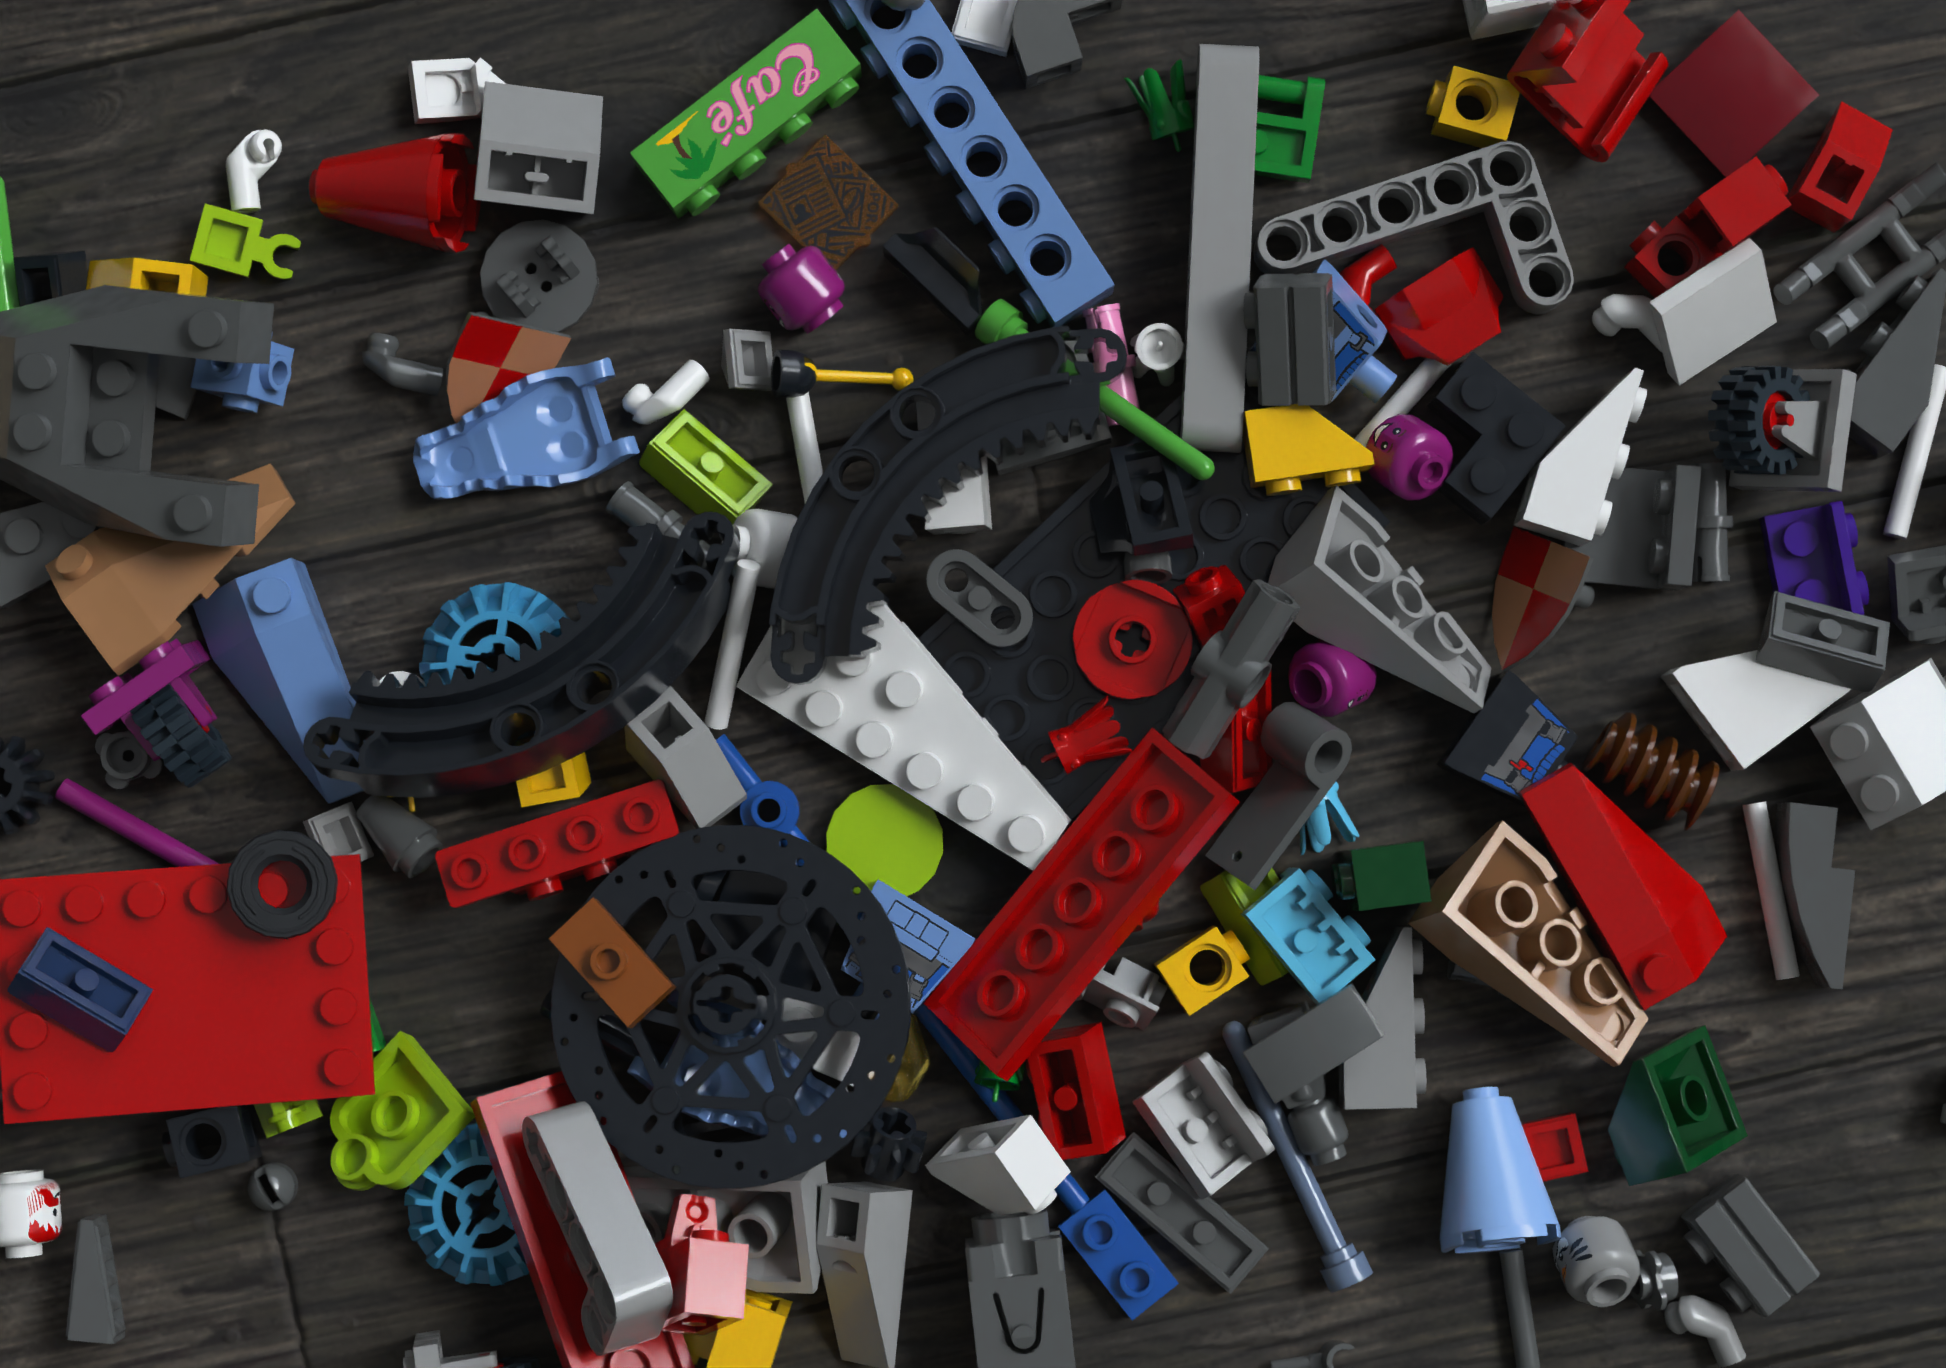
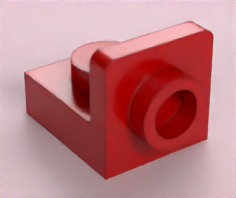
M1226 565L1201 568L1191 573L1186 578L1184 584L1173 589L1177 601L1186 612L1201 649L1215 633L1220 630L1223 631L1245 595L1241 582Z

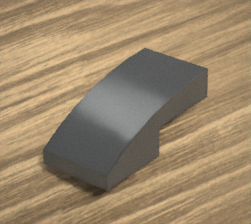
M1352 983L1303 1012L1295 1020L1251 1045L1243 1054L1276 1104L1364 1050L1385 1034Z

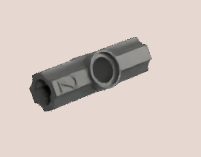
M1261 579L1252 581L1223 631H1218L1209 639L1193 663L1191 675L1194 676V679L1177 703L1174 712L1162 730L1172 744L1182 751L1196 755L1201 759L1210 757L1239 708H1244L1256 696L1269 676L1272 664L1268 661L1301 609L1291 595Z

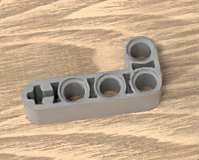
M579 1101L525 1117L522 1123V1135L526 1152L588 1288L581 1308V1321L591 1349L596 1355L602 1356L657 1338L673 1303L671 1280L594 1112L585 1101Z

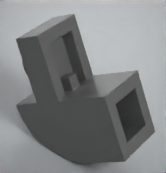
M1018 0L1013 13L1012 46L1025 88L1028 89L1081 71L1083 56L1072 25L1119 10L1122 7L1123 0Z

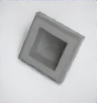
M742 329L723 330L721 368L729 389L771 391L773 354L770 332Z
M352 801L303 821L309 838L319 842L329 856L361 854V861L374 856L360 820L356 817V810Z

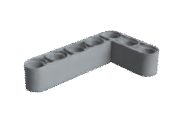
M1512 141L1499 142L1276 217L1267 222L1261 229L1253 249L1254 262L1264 274L1297 275L1317 268L1324 259L1332 263L1374 249L1380 244L1386 245L1484 212L1512 296L1520 308L1536 315L1548 313L1568 296L1574 282L1573 270L1535 161L1528 149ZM1502 160L1514 166L1518 176L1517 183L1512 186H1504L1497 183L1490 172L1491 163ZM1448 179L1457 183L1462 190V202L1449 205L1440 201L1435 194V182ZM1384 198H1395L1401 201L1407 209V220L1396 224L1387 222L1379 213V201ZM1521 215L1532 220L1537 230L1536 239L1525 242L1513 236L1509 225L1510 218ZM1332 216L1344 218L1352 228V238L1346 242L1330 240L1323 231V220ZM1274 235L1288 236L1296 245V257L1288 261L1276 260L1267 250V239ZM1541 270L1553 277L1556 284L1554 296L1541 297L1532 291L1529 285V275L1532 271Z

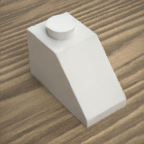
M1031 1115L961 1128L925 1165L931 1175L999 1216L1020 1212L1032 1215L1040 1212L1054 1201L1057 1196L1054 1189L1071 1172Z

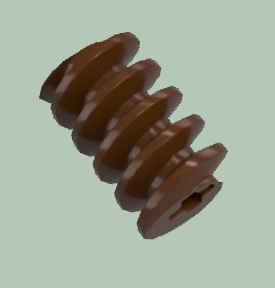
M1626 712L1615 722L1613 720L1610 721L1591 747L1581 771L1587 773L1598 763L1604 764L1605 768L1601 783L1607 786L1620 774L1626 777L1622 791L1623 796L1629 797L1638 788H1645L1646 792L1642 807L1648 810L1662 798L1667 801L1663 819L1669 822L1681 811L1687 813L1684 831H1687L1702 814L1714 793L1720 770L1718 763L1707 761L1697 769L1698 752L1688 748L1676 757L1678 742L1677 739L1670 736L1655 746L1658 732L1657 728L1651 724H1647L1634 734L1637 719L1636 715L1631 712Z

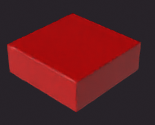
M1569 1112L1521 1123L1543 1182L1588 1172L1576 1113Z

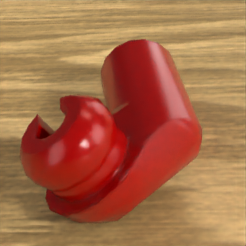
M1380 244L1344 268L1339 274L1369 307L1372 284L1395 270L1397 265L1386 247Z

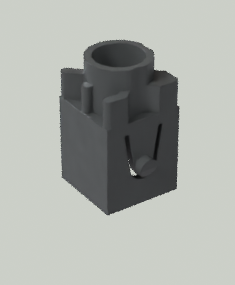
M1044 1208L1032 1215L1020 1212L999 1216L992 1212L972 1217L973 1237L965 1238V1254L978 1368H1076L1062 1239L1059 1228L1049 1229L1047 1209Z

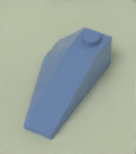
M293 558L283 560L235 578L215 590L207 600L201 598L193 603V608L214 662L328 804L363 792L364 790L356 782L333 779L321 774L305 756L303 743L310 727L317 721L327 717L350 719L356 701L349 694L351 687L305 563ZM340 737L335 745L326 744L323 748L324 753L328 757H330L334 750L351 753L358 761L359 752L349 749Z

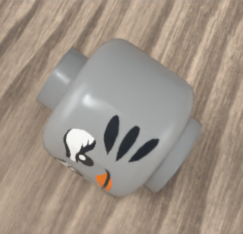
M1582 1216L1573 1220L1561 1232L1560 1240L1555 1241L1552 1248L1554 1262L1567 1292L1579 1302L1597 1307L1615 1305L1630 1294L1640 1275L1639 1259L1626 1230L1618 1221L1608 1217Z

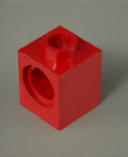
M1676 216L1664 228L1654 220L1629 245L1636 255L1624 268L1656 298L1718 257ZM1671 249L1680 255L1684 266L1681 275L1672 276L1660 268L1658 263L1659 250Z

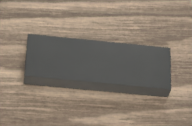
M1133 1130L1094 1175L1096 1179L1230 1294L1269 1250L1263 1242L1212 1198L1200 1199L1183 1173Z

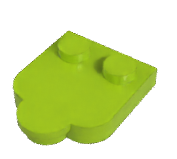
M399 1031L374 1058L376 1094L339 1097L336 1099L331 1110L330 1125L333 1134L338 1139L331 1153V1168L338 1181L343 1186L352 1190L365 1191L377 1184L393 1190L408 1187L417 1180L425 1169L475 1118L472 1108L415 1038Z

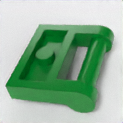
M1259 75V99L1302 105L1301 118L1257 112L1254 175L1309 184L1323 103L1325 79L1307 77V81L1302 82Z

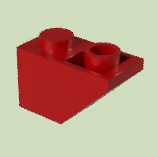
M1841 101L1787 196V199L1792 204L1788 208L1833 233L1850 222L1880 170L1893 129Z

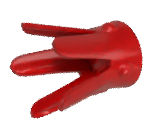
M1108 696L1104 697L1072 724L1049 731V737L1056 751L1042 757L1041 762L1045 763L1059 757L1068 775L1088 762L1130 754L1133 750L1125 748L1129 745L1127 738L1122 736L1110 738L1119 732L1120 723L1116 720H1109L1114 714V708L1111 705L1105 706L1108 702Z

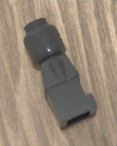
M1303 1001L1253 1018L1247 1028L1252 1043L1255 1044L1298 1018L1309 1009L1307 1002ZM1327 1073L1283 1099L1287 1109H1291L1287 1119L1298 1149L1302 1154L1310 1155L1314 1166L1333 1162L1347 1154L1343 1143L1348 1139L1349 1133L1337 1101L1333 1097L1326 1096L1328 1090Z

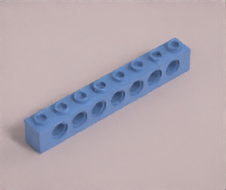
M828 0L843 27L849 30L856 26L867 43L860 51L874 75L880 79L887 74L899 94L892 97V101L903 120L910 128L919 123L930 140V143L923 148L937 172L942 177L950 172L962 190L955 197L968 220L973 226L982 221L994 241L989 243L987 247L1005 275L1014 270L1026 288L1019 296L1034 321L1039 324L1046 319L1051 328L1060 327L1081 315L1082 311L1092 308L1112 295L1115 286L1114 282L931 1L925 0L924 4L917 10L906 9L902 11L905 17L898 27L882 29L872 21L874 13L878 9L887 6L882 1ZM922 54L934 60L937 66L930 76L917 79L905 72L903 69L904 64L914 55ZM948 103H956L965 108L968 118L962 125L948 128L936 120L935 114L941 106ZM989 152L997 157L1000 167L991 176L979 177L968 169L967 162L975 153ZM1012 200L1022 201L1030 208L1032 217L1021 226L1007 225L998 214L1002 205ZM1051 249L1062 257L1064 266L1057 274L1044 276L1037 273L1031 266L1030 260L1032 256L1039 250Z

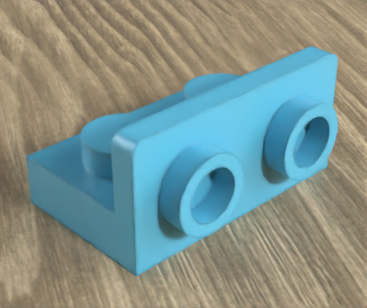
M1287 868L1280 874L1281 880L1242 912L1241 915L1317 1005L1344 988L1373 963L1375 958L1365 948L1371 940L1363 928L1349 915L1341 919L1327 902L1333 897V894L1325 882L1311 869L1304 874L1300 868Z

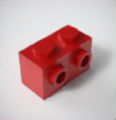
M1102 1022L1050 1030L1026 1059L1027 1074L1033 1084L1039 1110V1127L1062 1160L1106 1154L1126 1138Z

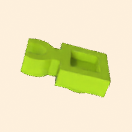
M205 203L190 262L249 278L252 263L256 262L263 264L265 270L272 277L280 280L292 279L293 271L277 266L273 261V254L276 249L282 246L299 250L301 241L289 234H277L269 239L260 237L264 222L262 219Z

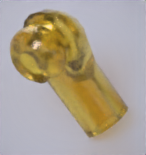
M911 1013L908 1043L902 1065L893 1087L885 1101L890 1103L904 1101L911 1097L930 1066V1058L915 1013ZM894 1055L889 1060L891 1063L895 1061Z

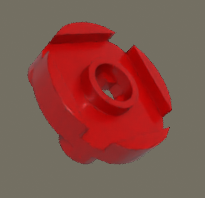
M1128 580L1111 584L1091 596L1077 616L1072 637L1076 664L1095 688L1109 696L1123 700L1153 697L1173 684L1188 664L1193 642L1188 618L1177 599L1169 591L1157 584L1143 580ZM1133 623L1139 624L1143 627L1141 637L1149 641L1148 649L1146 652L1136 650L1132 657L1125 656L1121 653L1122 643L1115 639L1118 629L1128 631Z

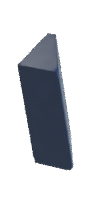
M49 927L45 929L7 988L8 992L14 997L109 1052H114L154 990Z

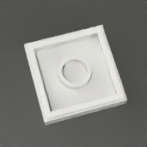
M1750 238L1742 241L1650 302L1667 373L1679 386L1777 322L1762 250Z

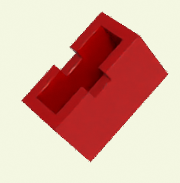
M1756 156L1697 197L1677 217L1719 257L1765 227L1792 204L1785 196L1788 194V187L1782 176L1773 166L1769 164L1764 166Z

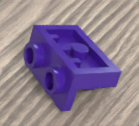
M1842 501L1759 518L1773 592H1781L1864 615L1863 606L1869 603V589L1864 573L1861 570L1856 571L1852 548L1857 547L1858 544L1857 527L1853 515L1850 512L1845 513Z

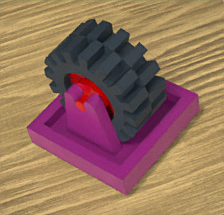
M176 638L170 643L167 641L138 661L144 669L138 676L132 678L129 672L121 677L117 676L88 697L95 706L81 715L95 735L116 727L123 722L152 760L157 761L162 758L170 772L173 771L176 778L181 783L184 782L189 788L198 784L232 759L227 745L221 739L223 737L218 729L212 725V722L217 719L216 714L189 676L212 659L199 640L182 645Z

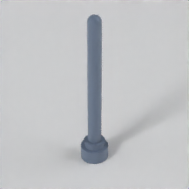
M1237 1021L1228 1022L1223 1027L1222 1036L1256 1109L1266 1125L1273 1145L1325 1253L1320 1256L1324 1265L1320 1272L1330 1293L1345 1289L1372 1275L1373 1271L1363 1250L1356 1251L1352 1242H1345L1305 1155L1298 1149L1280 1102L1276 1104L1273 1102L1244 1056L1243 1052L1253 1045L1244 1026Z

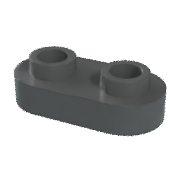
M959 549L948 550L938 555L932 561L927 572V587L931 597L938 605L991 646L1008 648L1024 640L1032 626L1033 612L1029 601L1021 592L968 551ZM959 570L966 574L968 584L964 590L953 592L946 587L945 578L951 571ZM1005 607L1012 611L1014 623L1011 627L998 629L993 625L991 615L997 608Z

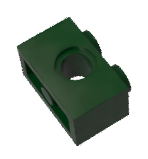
M1423 841L1338 851L1340 863L1331 864V880L1335 899L1345 900L1347 910L1363 911L1432 902Z

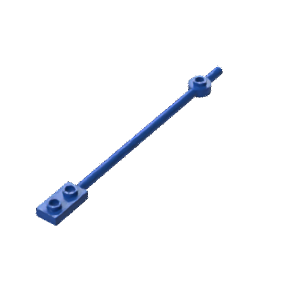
M725 734L716 739L747 794V799L740 804V817L743 825L769 828L808 841L797 827L800 805L794 792L779 782H762ZM766 799H773L780 806V815L773 822L763 821L758 813L759 805ZM787 840L781 842L783 847L788 845ZM860 913L858 915L859 920L861 919L863 913ZM926 998L913 1013L997 1120L1001 1121L1024 1116L1006 1091L999 1090L998 1101L994 1103L992 1102L993 1089L982 1087L974 1082L976 1076L975 1068L979 1066L980 1059L924 1004L927 1000ZM1069 1173L1054 1189L1059 1199L1071 1213L1058 1223V1227L1132 1321L1179 1284L1105 1188L1089 1198Z

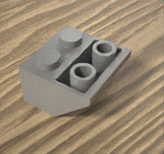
M485 81L473 200L594 214L601 148L603 96Z

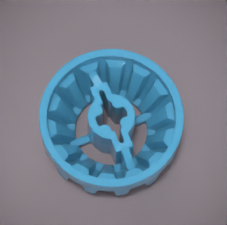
M511 582L475 585L456 599L448 600L440 608L441 613L435 619L433 625L426 629L422 639L425 645L422 661L419 662L420 675L424 679L425 686H427L430 676L434 672H438L445 683L450 684L454 669H457V666L463 669H470L475 674L476 665L480 661H473V658L488 659L489 656H498L501 652V647H505L506 655L514 658L515 661H519L521 643L506 636L508 621L524 628L532 637L538 651L542 648L540 633L545 630L555 637H559L562 634L559 619L562 617L570 618L555 602L531 588ZM498 620L496 634L480 639L474 647L460 645L465 635L475 626L486 621ZM485 664L491 672L496 671L495 669L490 668L487 666V664ZM535 731L525 732L524 734L520 735L515 742H517L519 739L532 736L535 733Z
M476 1122L468 1124L417 1180L410 1185L405 1193L404 1206H408L410 1220L408 1231L412 1241L418 1242L426 1254V1261L434 1269H442L454 1276L455 1281L463 1284L479 1283L497 1286L527 1275L529 1271L516 1233L508 1241L496 1247H473L480 1241L483 1234L491 1233L503 1225L514 1230L499 1185L494 1192L496 1197L494 1198L493 1205L500 1212L493 1211L473 1228L480 1215L477 1212L481 1205L478 1200L474 1199V1195L481 1196L498 1184L493 1169L489 1175H484L472 1181L464 1188L451 1182V1179L457 1173L467 1167L491 1165ZM445 1191L457 1197L456 1214L461 1224L455 1235L449 1231L442 1214V1199Z

